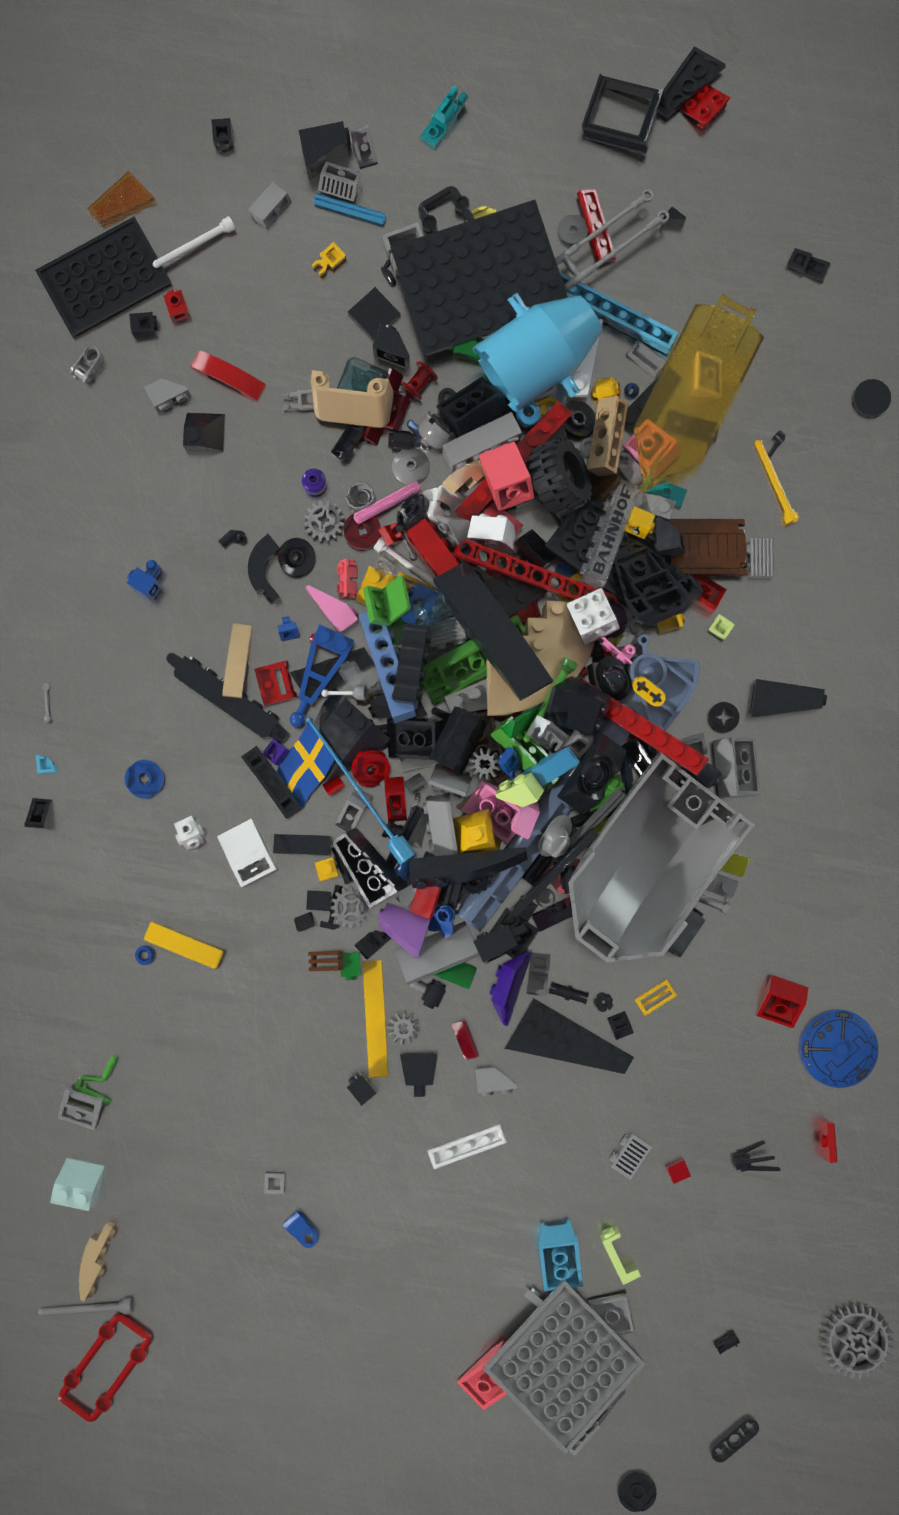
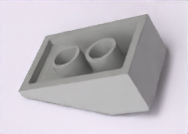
M440 764V766H435L428 786L443 793L465 799L472 777L469 776L470 772L464 770L463 774L460 775Z

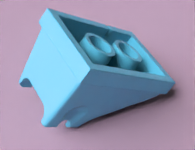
M567 1220L566 1224L545 1226L544 1223H541L538 1245L544 1291L554 1290L562 1280L566 1281L572 1288L583 1287L578 1237L575 1236L570 1220Z

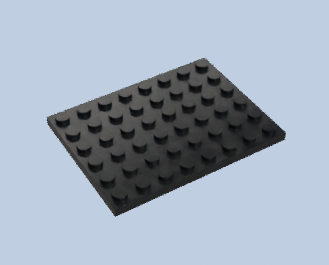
M536 199L390 247L425 356L491 335L516 318L517 313L507 299L517 292L526 307L529 308L536 304L568 298Z

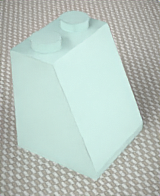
M67 1158L54 1183L50 1203L86 1211L91 1210L98 1202L105 1166Z

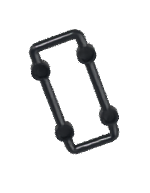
M449 186L422 201L418 211L422 217L423 228L430 233L438 231L436 228V218L433 215H429L426 208L450 194L455 199L454 205L456 210L462 212L467 221L474 220L475 218L469 209V199L466 196H461L456 187Z

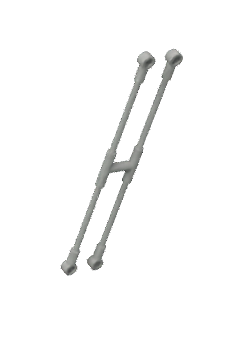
M644 190L642 196L633 201L628 208L555 258L557 266L563 262L574 276L564 284L565 290H570L595 272L596 268L647 231H651L659 224H665L668 221L669 213L665 210L660 211L658 216L649 222L644 229L582 272L577 269L569 258L579 251L580 247L631 210L637 209L644 203L651 202L653 198L651 190ZM644 194H649L650 198H645ZM660 215H665L666 219H661Z

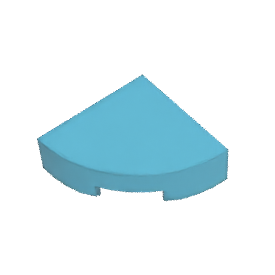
M36 755L37 774L58 773L57 767L51 759L42 755Z

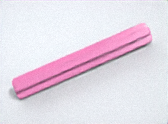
M417 481L412 482L356 512L353 516L357 524L366 521L407 499L412 494L420 492L421 486Z

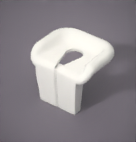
M443 484L438 488L420 492L429 500V508L424 518H429L437 526L439 524L435 517L437 515H445L440 507L441 502L450 507L449 516H458L454 511L465 500L458 491L452 495Z

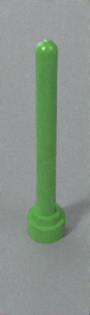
M564 657L560 668L562 670L553 686L564 681L568 673L571 674L572 671H575L578 664ZM552 688L536 716L544 717ZM526 732L523 740L529 742L532 738Z

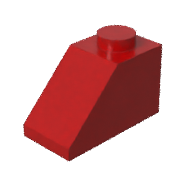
M403 776L384 778L388 822L390 819L393 821L407 820Z

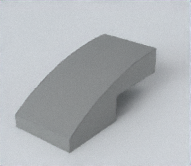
M532 953L527 994L547 995L550 955Z

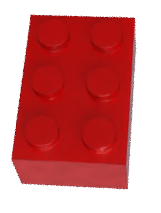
M423 519L407 531V539L435 577H438L459 565L460 559L454 551L451 553L448 550L449 544L445 538L437 535V528L433 522Z

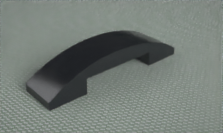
M257 745L241 756L286 819L302 808Z

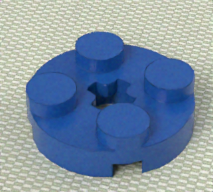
M150 760L136 761L125 773L126 787L134 796L139 798H150L157 795L164 784V775L161 768ZM143 774H147V777L150 778L146 784L139 781Z

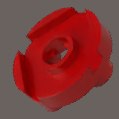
M377 750L358 752L351 766L353 777L359 784L366 787L379 785L380 781L388 778L391 770L385 753ZM373 765L375 767L372 768L371 771H368L369 766Z

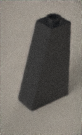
M756 679L753 682L748 719L820 710L826 705L827 695L824 694L825 689Z

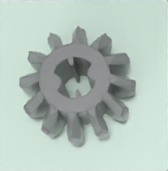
M480 748V756L473 752V756L477 758L476 760L469 758V762L475 763V765L469 766L468 769H476L472 773L473 777L480 773L478 780L481 781L483 775H485L486 781H489V773L495 778L497 775L492 770L500 771L501 769L498 766H494L498 764L499 759L493 760L497 756L496 752L489 756L491 749L488 748L486 754H484L483 748ZM481 760L484 762L488 760L490 763L488 764L490 766L489 769H481V763L479 762Z
M403 1012V1018L400 1017L399 1013H396L397 1021L393 1018L389 1020L395 1025H387V1029H394V1031L388 1033L389 1037L395 1034L396 1037L393 1042L396 1043L398 1038H401V1045H404L405 1038L409 1044L412 1043L409 1036L411 1035L417 1039L418 1036L413 1031H420V1028L413 1027L419 1021L411 1022L414 1015L411 1014L407 1019V1012ZM406 1023L409 1031L407 1033L405 1031L403 1033L399 1032L400 1027L398 1025Z

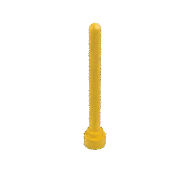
M757 439L755 446L785 511L783 519L786 525L792 524L800 520L799 514L791 508L763 442Z

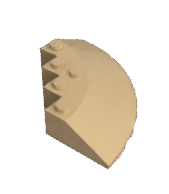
M546 601L542 609L543 618H528L524 625L523 637L553 679V683L520 701L487 660L488 716L508 715L514 712L529 710L535 705H542L562 670L560 668L564 657L578 664L574 672L568 673L566 679L571 676L576 678L592 653L595 641L584 645L567 607L569 602Z

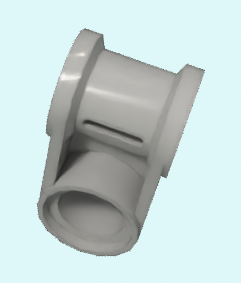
M95 346L86 347L78 360L72 365L70 374H75L83 380V383L88 384L103 363V354ZM92 353H97L96 359H89Z
M626 452L620 453L617 471L626 484L634 489L648 475L630 454ZM625 459L627 461L625 464H619L620 460Z

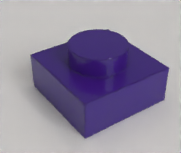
M273 738L262 753L272 763L279 765L289 750L280 741Z

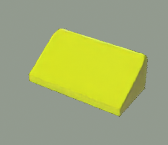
M733 853L721 868V871L743 877L750 858Z

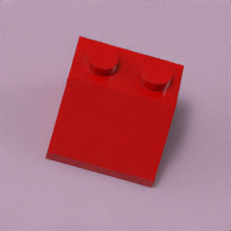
M772 975L765 987L757 1016L794 1028L807 1004L809 987Z

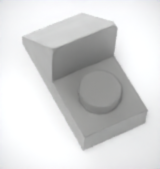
M365 125L350 130L359 167L377 163L369 126Z

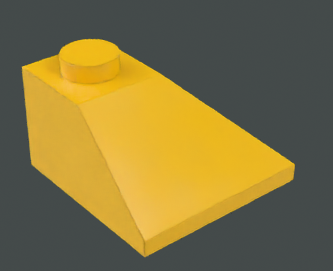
M489 809L453 818L458 854L473 853L496 847Z

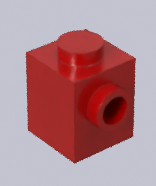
M173 289L163 295L172 322L190 316L181 290Z

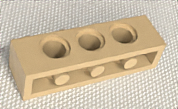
M619 396L601 398L598 401L587 469L597 476L617 474L628 403Z

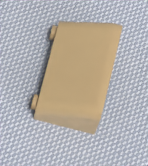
M312 370L311 388L314 413L319 420L383 428L389 423L394 391L388 379L375 378L371 380L368 384L367 392L330 388L329 376L325 372Z

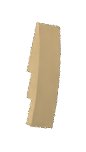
M233 623L222 693L224 697L242 698L252 625Z

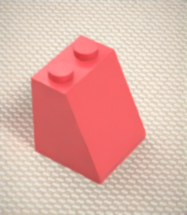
M515 441L479 454L480 464L498 511L534 499L531 477Z

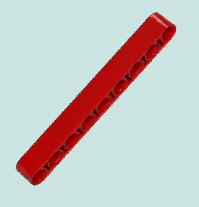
M463 540L455 547L456 556L462 560L572 601L587 595V592L598 590V588L470 540ZM462 545L468 546L469 553L467 555L461 552ZM480 552H485V553H486V555H487V560H486V561L480 560V558H479V553H480ZM498 558L505 561L504 568H500L497 565ZM516 565H520L523 568L522 575H518L515 572ZM534 572L540 574L541 579L539 582L533 579ZM552 578L558 581L557 588L552 587ZM570 585L576 588L575 595L570 594L568 590ZM603 591L606 598L611 602L619 603L616 596Z

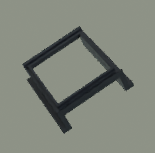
M599 74L582 123V138L647 154L649 148L647 140L660 102H665L666 99L664 89L658 90ZM603 87L651 99L639 135L591 123Z

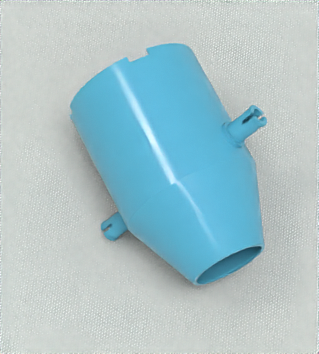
M517 292L507 299L517 313L516 318L473 347L475 355L479 353L481 357L478 362L492 385L503 393L504 398L507 397L511 402L508 406L515 412L558 383L563 384L570 398L575 396L576 393L578 394L581 390L572 379V373L578 370L603 331L596 314L580 295L536 304L529 308L526 307Z

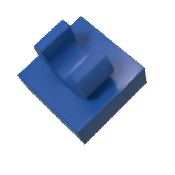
M289 616L283 617V624L277 626L281 641L300 637L297 623L291 622Z

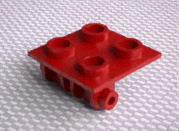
M706 84L678 110L699 121L698 126L704 129L727 106L731 98Z

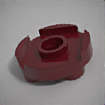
M354 514L350 515L343 527L344 537L348 544L358 550L371 549L381 537L378 531L381 525L377 517L373 516L357 524L353 517ZM366 526L367 534L359 535L358 527Z

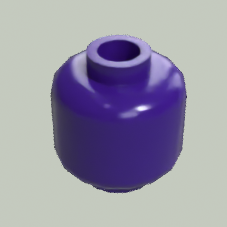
M309 469L302 476V486L308 494L318 495L325 490L327 480L321 470Z

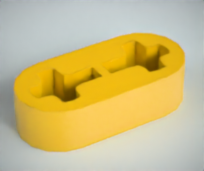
M638 676L633 680V690L640 697L655 707L664 704L666 699L664 692L644 676ZM645 681L644 685L648 690L645 691L643 688L638 690L637 683ZM652 691L656 695L660 693L661 700L653 701L650 692Z

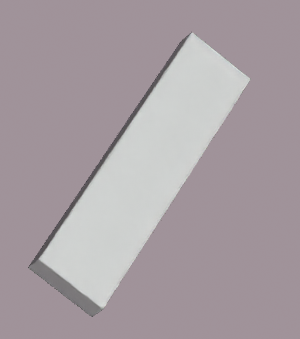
M501 1124L427 1151L433 1168L437 1169L505 1144L507 1141Z

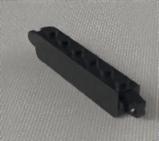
M168 653L166 660L175 668L174 677L261 738L269 739L272 737L282 743L286 740L289 733L280 725V722L277 720L279 716L270 710L268 713L262 710L263 705L254 699L252 702L246 699L247 694L244 692L242 698L222 696L223 677L221 680L216 678V673L208 667L203 669L199 666L201 662L192 656L190 658L184 656L182 659L175 655V653Z

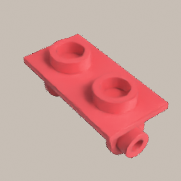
M346 558L341 560L337 566V573L339 574L337 593H339V599L344 597L354 599L355 595H357V581H350V578H357L356 560H348Z

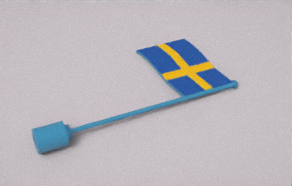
M307 718V725L300 738L283 758L277 769V773L300 806L304 809L308 798L326 777L334 761H336L391 838L388 841L390 844L387 847L400 866L407 863L409 859L414 858L416 853L404 836H393L312 722L313 718Z

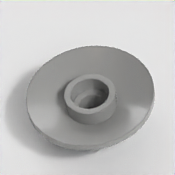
M419 449L401 450L393 459L392 470L399 482L409 485L417 481L420 484L429 474L430 463L426 454ZM409 462H413L414 467L409 468L407 464Z

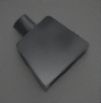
M437 1052L400 1054L405 1085L414 1086V1097H425V1085H433Z

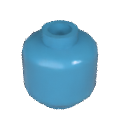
M533 401L516 412L517 422L524 428L534 427L541 416L540 407Z

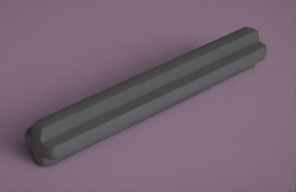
M618 788L569 839L571 848L591 828L595 829L626 797V794Z

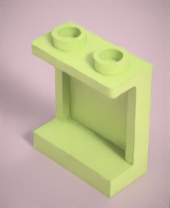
M611 1226L602 1231L603 1234L599 1236L622 1284L625 1285L641 1277L635 1263L623 1267L612 1245V1241L622 1237L618 1228Z

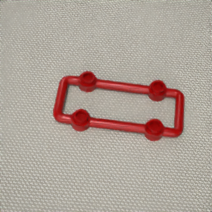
M123 1314L114 1315L108 1323L103 1324L99 1328L98 1338L74 1372H69L64 1377V1386L59 1392L61 1403L88 1422L96 1421L101 1413L107 1412L112 1405L111 1399L136 1364L142 1363L147 1356L146 1350L152 1342L151 1335ZM120 1321L143 1338L144 1341L140 1346L135 1347L131 1351L129 1362L107 1393L101 1395L96 1400V1408L90 1414L66 1395L70 1389H75L79 1385L80 1375L105 1340H110L114 1336L115 1326Z

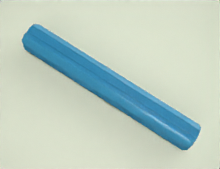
M316 193L314 197V204L379 224L385 223V213Z

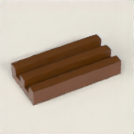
M343 951L308 952V956H311L309 971L343 970ZM338 955V959H316V956ZM317 963H338V966L317 967Z

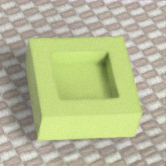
M719 614L708 631L724 641L735 624Z

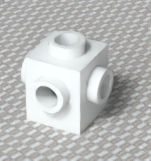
M192 816L174 823L178 833L175 835L179 845L183 844L186 850L194 849L204 843L202 835L205 833L200 824L197 825Z

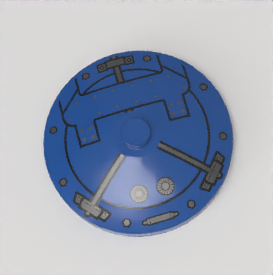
M829 1010L817 1015L805 1027L800 1040V1056L804 1067L814 1079L830 1087L845 1088L860 1083L872 1072L878 1058V1041L870 1024L861 1016L846 1010Z

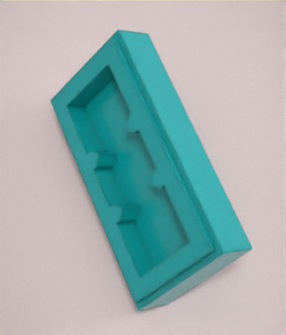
M651 477L646 494L659 495L676 502L675 507L681 508L687 489Z

